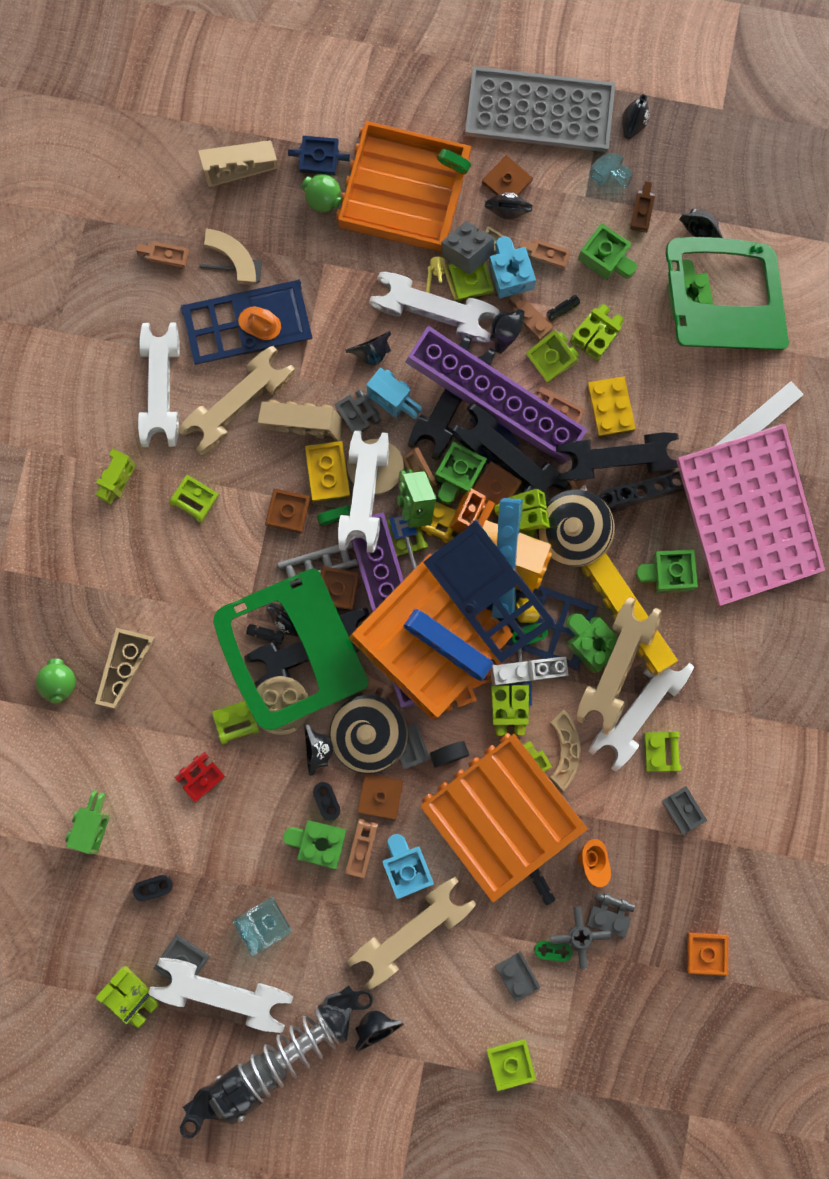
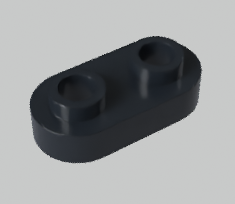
M318 783L313 789V795L321 815L326 820H335L339 817L341 809L334 791L328 783ZM323 788L327 790L325 796L320 795V790ZM329 807L334 808L335 811L333 814L327 813V809Z
M159 875L135 884L133 895L139 901H147L169 894L173 889V881L167 875ZM162 881H165L167 884L165 889L160 887ZM143 887L147 888V894L145 895L141 893Z

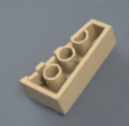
M271 140L198 150L208 187L278 169L277 158Z
M276 400L262 401L258 424L263 429L285 433L292 430L293 433L303 436L306 433H310L316 436V438L324 439V436L333 437V441H340L344 421L330 405L318 407L310 403L298 405L290 401L285 404Z
M116 628L95 702L97 706L117 709L155 642V637Z

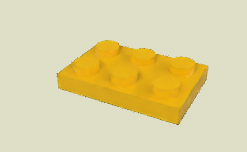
M625 376L588 382L587 386L598 437L635 431L636 427Z
M338 441L305 446L312 501L319 502L350 497L343 442Z

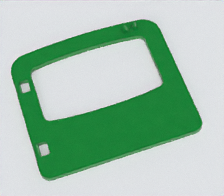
M709 237L674 238L667 244L665 254L669 270L668 278L673 317L675 319L676 341L680 346L784 350L788 347L789 339L778 260L773 248L767 244L752 241ZM682 254H728L760 259L764 268L768 305L745 307L721 306L689 301L686 296ZM672 262L677 263V271H673ZM679 317H683L684 326H680Z
M317 569L306 570L222 606L214 615L213 625L232 676L255 721L263 729L274 730L360 692L368 686L367 676L351 641L348 639L349 636L322 576ZM300 579L302 585L292 589L290 583ZM277 601L281 603L296 629L309 658L319 690L310 697L276 712H271L262 700L246 668L234 637L231 622L235 618ZM245 603L247 609L236 613L234 607Z

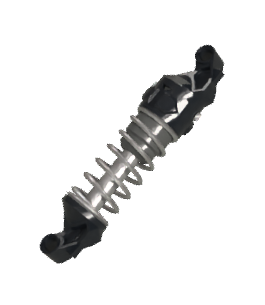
M348 985L342 991L326 996L315 1010L318 1024L311 1018L303 1016L302 1023L305 1033L296 1026L290 1025L289 1033L292 1043L286 1037L277 1035L276 1042L279 1052L274 1047L264 1044L263 1054H251L250 1061L234 1066L225 1074L217 1076L210 1085L199 1089L193 1100L183 1106L186 1115L180 1125L181 1135L185 1138L195 1137L200 1132L204 1119H214L233 1125L236 1122L243 1121L247 1114L264 1102L265 1096H271V1091L278 1086L284 1087L282 1081L286 1078V1068L293 1078L297 1077L290 1064L299 1058L305 1067L309 1069L310 1065L304 1054L312 1049L319 1059H322L323 1056L317 1044L325 1039L332 1049L336 1048L330 1035L337 1044L342 1045V1043H345L348 1040L351 1011L368 1009L373 1003L372 993L367 990L353 991L350 985ZM361 994L369 996L370 1002L368 1005L363 1006L359 1003L358 998ZM306 1020H307L309 1023H311L314 1027H312L311 1029H309L308 1026H307ZM293 1030L300 1035L299 1038H295ZM280 1039L288 1045L284 1049L282 1048ZM187 1122L195 1124V1132L191 1133L186 1129Z

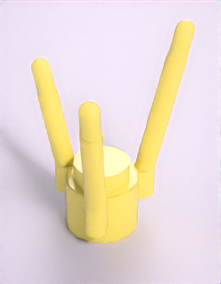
M439 256L431 258V266H428L426 292H430L432 273L438 276L439 283H442V275L445 272L454 300H457L445 259Z

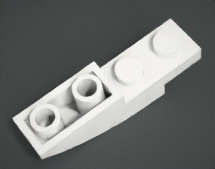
M566 657L493 665L490 669L492 686L569 676Z

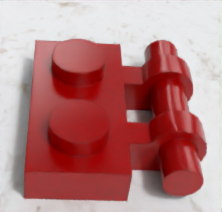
M206 752L193 758L194 761L186 768L180 769V773L174 777L178 783L184 779L188 781L182 788L195 803L226 777L214 762L208 766L205 765L204 762L210 758ZM199 767L202 771L193 778L191 773Z

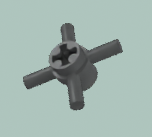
M581 906L573 907L575 926L570 930L569 934L550 936L551 944L570 943L572 947L578 949L580 969L588 968L586 949L591 945L592 940L611 939V932H591L589 928L583 926ZM579 932H583L586 940L584 943L575 940V936H579Z

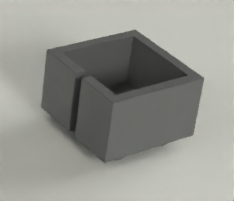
M465 221L441 242L443 258L469 275L495 253L494 237L482 230L479 231L476 226L468 221Z

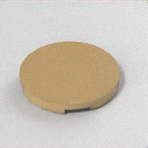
M369 439L363 442L366 444H374L379 439ZM389 443L388 466H378L375 495H382L393 490L399 483V471L404 470L402 456L391 443ZM348 458V476L354 485L357 465L349 464Z
M285 676L269 678L257 687L262 700L271 712H276L309 697L305 688L298 681ZM308 715L277 729L266 731L275 735L292 733L305 722Z

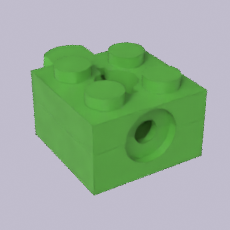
M602 223L581 249L578 261L606 280L610 278L614 271L622 277L629 279L634 275L637 264L626 256L632 243Z
M682 260L687 299L692 302L713 305L708 274H696L694 263L691 260ZM668 283V285H667V290H668V296H669V301H670V306H671V312H672V317H673L671 294H670V286H669V283Z
M453 441L435 474V480L442 483L438 491L439 501L446 505L451 504L458 493L465 495L470 489H473L486 465L487 459Z
M412 469L399 471L400 493L397 496V504L402 509L403 520L407 521L409 528L431 525L436 497L425 471L414 473Z
M694 549L656 551L652 555L653 564H642L635 573L636 579L641 583L654 582L655 593L690 592L698 588Z
M572 614L567 618L566 626L574 636L566 645L590 672H599L608 663L618 637L600 617H593L587 621L582 614Z
M94 790L91 793L87 808H79V811L74 813L72 819L74 825L72 831L69 830L67 833L66 842L68 843L66 847L87 854H98L110 819V815L101 813L106 799L105 793H100L98 797L99 792Z
M307 820L305 830L295 827L288 828L283 835V839L286 845L300 849L298 860L337 869L347 830Z

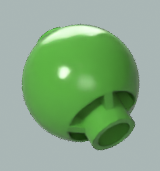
M325 174L316 175L313 178L308 176L302 183L301 189L305 191V200L313 210L329 212L339 207L342 198H340L341 189L338 182L331 176Z
M61 659L48 660L47 665L37 674V691L44 699L51 703H61L75 689V675L68 666L63 665V660Z

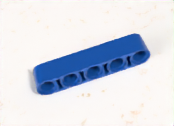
M414 609L404 624V628L479 681L484 680L493 666V662L421 610Z

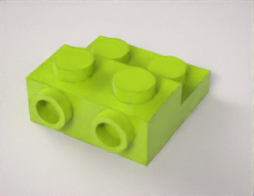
M556 330L526 352L547 383L579 362L577 350L573 346L570 348L566 343L568 341L566 335Z

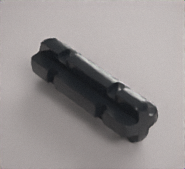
M577 295L571 296L569 300L567 299L555 306L554 309L552 308L547 311V317L550 321L555 320L557 316H561L571 310L572 307L579 305L580 299Z
M249 624L246 634L254 637V635H257V638L268 641L274 640V642L279 644L283 642V632H274L272 629L261 626L257 628V625Z
M537 868L529 876L531 879H534L533 883L540 896L543 895L544 903L549 905L555 901L553 893L549 892L550 888L544 877L540 876L541 872Z

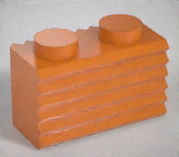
M470 489L462 497L460 505L456 509L457 511L449 525L450 528L459 533L467 529L474 520H477L486 496L474 489Z

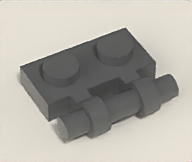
M361 389L355 393L358 397L355 401L349 395L334 404L352 434L354 431L363 432L370 428L369 419H372L375 424L381 421L378 416L379 412L376 408L372 407L369 397ZM363 405L367 412L362 414L359 406Z
M597 892L595 900L601 902L600 908L592 906L587 925L603 931H610L612 934L626 938L631 918L625 917L624 913L626 910L633 912L635 905L628 903V900H619L611 897L610 894ZM608 905L618 907L617 914L607 911Z

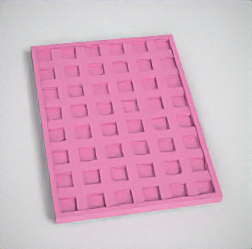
M785 424L676 458L717 605L721 606L825 571Z

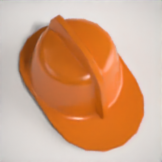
M259 307L244 309L238 319L242 330L262 340L276 338L281 330V322L278 317L269 310Z
M591 839L582 846L577 860L579 866L585 871L587 880L593 886L602 888L609 883L611 878L607 849L599 839Z

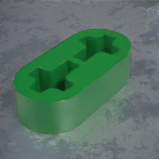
M442 149L437 156V160L441 164L461 174H467L471 167V163L467 159L446 149Z
M343 506L317 515L319 526L339 522L341 515L350 516L351 506Z
M541 623L532 624L521 629L527 634ZM515 631L512 633L513 636L511 637L513 644L516 641H518L515 640V637H517V633ZM544 631L541 637L537 636L528 644L543 640L547 636L548 631Z
M541 940L534 947L536 956L544 960L564 962L570 960L573 955V950L567 943L551 944L550 941ZM545 944L546 948L552 949V952H545L542 955L538 948ZM562 946H565L569 953L565 954L564 958H561V954L555 953V949L562 950Z

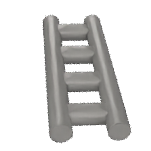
M350 541L346 551L339 550V545L279 562L278 566L280 570L286 569L288 578L295 576L293 566L304 563L305 569L309 570L313 568L311 561L319 558L323 559L324 566L342 570L357 567L358 562L357 559H350L348 550L353 548ZM340 552L343 563L332 566L329 555ZM298 579L294 582H291L290 585L294 586L300 584L301 580Z

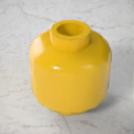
M520 598L515 604V610L528 602V598ZM531 606L516 618L521 623H535L541 615L534 606Z

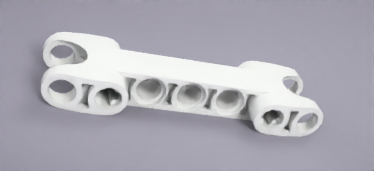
M390 272L379 273L377 280L387 286L390 292L385 296H371L369 304L373 308L396 317H400L403 310L457 327L456 334L461 338L468 336L472 338L471 341L490 342L491 334L479 326V321L485 318L494 319L500 313L496 307L474 298H468L464 305L411 288L413 281L408 277Z
M176 322L169 324L167 333L162 337L152 335L150 323H143L141 327L140 356L141 358H149L148 412H139L138 430L142 447H149L151 437L157 432H163L167 435L169 447H176L179 416L178 412H170V357H179L180 341Z
M354 431L349 449V464H355L357 468L350 516L341 515L339 520V550L346 551L349 542L354 538L366 540L367 552L374 553L379 538L380 518L372 517L378 466H388V433L382 432L379 440L374 444L364 443L361 431Z
M688 663L681 671H673L669 668L658 676H655L654 673L651 674L646 668L643 674L650 678L648 683L609 735L602 733L603 727L601 728L588 752L594 755L602 746L611 747L615 752V760L611 769L616 773L639 747V744L633 740L635 734L666 692H669L674 697L687 682L694 666Z
M159 958L157 965L169 971L172 976V983L166 987H150L148 992L150 996L179 1007H185L187 998L248 1015L245 1024L249 1027L268 1032H283L285 1025L271 1017L270 1009L277 1003L291 1004L293 996L289 993L260 983L257 984L255 992L197 976L195 975L197 966L192 963L178 959Z

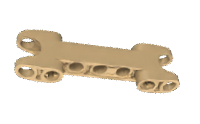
M274 346L267 348L252 359L247 365L250 374L211 409L207 411L203 406L198 407L180 425L178 432L182 436L193 431L204 433V437L196 449L200 455H204L217 447L228 436V432L224 427L266 390L274 395L294 376L296 369L292 365L281 370H275L270 366L278 353Z
M631 597L625 601L614 622L612 630L620 633L598 687L597 689L590 686L587 687L576 716V721L583 723L591 712L599 711L604 718L602 733L609 735L623 711L625 702L617 698L641 643L648 646L652 643L662 613L660 609L655 608L646 620L638 621L633 613L636 600Z
M456 876L437 886L424 898L430 906L380 944L374 936L346 962L349 967L361 961L369 962L374 969L373 976L364 985L367 991L383 983L396 973L399 968L394 963V960L442 922L448 930L463 920L476 906L473 899L460 906L451 903L449 899L450 891L459 882Z

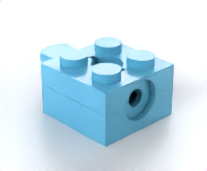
M500 237L495 245L497 254L489 258V268L499 299L534 290L536 278L526 247L514 249L512 240L509 237Z
M380 367L366 384L367 396L395 418L403 411L411 418L416 419L417 413H421L423 409L410 398V387L405 382L396 380L392 372L387 369L383 370Z
M392 835L387 841L391 858L383 860L382 863L396 899L433 885L434 882L420 847L409 850L407 842L402 835Z

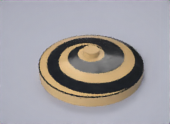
M568 490L549 500L545 510L548 512L550 528L537 529V534L540 541L551 544L549 552L552 555L550 558L569 567L586 566L600 559L609 549L615 530L613 515L606 503L595 494L584 490Z
M362 695L348 700L337 710L331 722L330 740L333 744L334 754L344 766L358 773L372 774L390 768L400 759L407 744L408 730L403 714L396 705L380 696Z

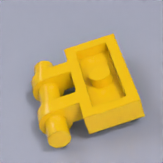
M435 502L432 523L428 526H422L421 530L427 532V535L431 537L434 535L442 539L444 543L450 542L455 538L451 536L453 532L460 534L449 526L456 510ZM437 525L447 528L446 533L436 529Z

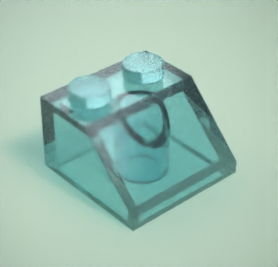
M273 897L233 920L252 956L292 932Z

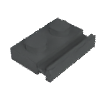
M417 722L407 726V744L400 757L404 769L430 760Z
M687 786L661 801L681 835L707 821Z
M521 951L495 965L515 1002L541 988Z

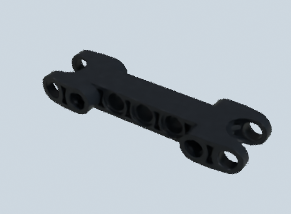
M466 336L459 346L469 352L472 338ZM490 348L483 356L477 358L491 366L495 350ZM445 389L430 417L423 414L419 416L407 446L414 448L422 439L431 440L435 445L431 458L437 461L447 449L453 437L448 425L462 399Z
M472 403L467 407V411L474 420L473 429L467 430L456 424H453L450 428L451 433L464 447L475 453L480 449L484 450L512 475L523 481L522 483L526 486L521 493L539 489L545 493L547 504L549 502L547 496L549 486H555L563 491H567L570 488L568 481L559 480L560 472L552 465L544 462L541 467L537 466L495 431L499 426V422L481 407Z
M669 432L644 435L645 444L591 449L590 440L574 441L556 446V453L567 454L572 460L571 469L568 472L560 473L559 480L579 481L594 479V469L647 464L648 473L678 468L677 460L668 456L667 446L671 441L679 440L678 433Z
M676 471L635 484L614 487L601 492L598 497L606 503L611 513L624 510L626 507L684 491L685 489L680 471ZM672 479H678L681 485H675ZM654 484H660L663 490L658 491ZM642 489L645 492V496H639L636 490Z
M368 608L340 615L348 636L357 629L359 621L370 615ZM301 641L282 649L279 648L278 642H272L244 656L246 663L260 661L267 666L266 674L254 682L256 689L262 682L272 677L285 676L291 678L288 669L309 661ZM352 643L356 653L361 651L356 645Z

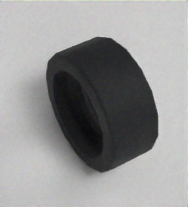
M459 741L429 753L435 768L469 756L465 741Z

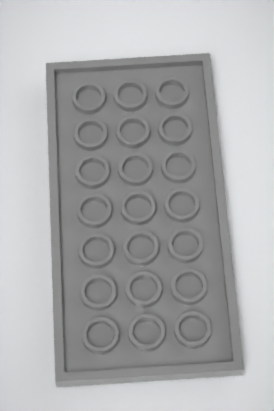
M473 66L465 136L608 152L615 83Z

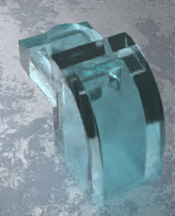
M613 153L601 156L591 166L589 176L601 186L613 177L625 188L631 182L633 174L629 168L622 166L624 158Z

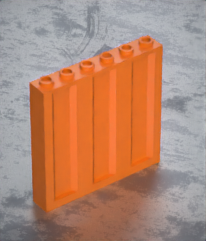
M366 121L364 127L360 128L359 138L361 139L360 143H356L355 160H351V175L346 178V193L343 192L341 196L342 207L336 213L339 228L442 252L441 242L450 234L465 174L444 166L437 160V156L442 149H446L469 161L471 146Z
M429 554L348 639L430 719L435 720L474 678L404 628V624L413 610H421L490 660L495 655L423 563L431 556ZM486 608L475 616L486 632L500 622L497 618L492 617V611ZM506 625L493 634L491 638L501 649L513 634Z
M507 733L500 739L501 744L496 748L494 745L490 746L484 751L486 755L483 758L479 759L476 757L469 763L470 768L465 772L462 769L453 775L454 780L448 784L445 781L437 788L439 792L434 796L431 793L422 799L423 804L420 806L492 902H495L588 830L515 733L512 735Z

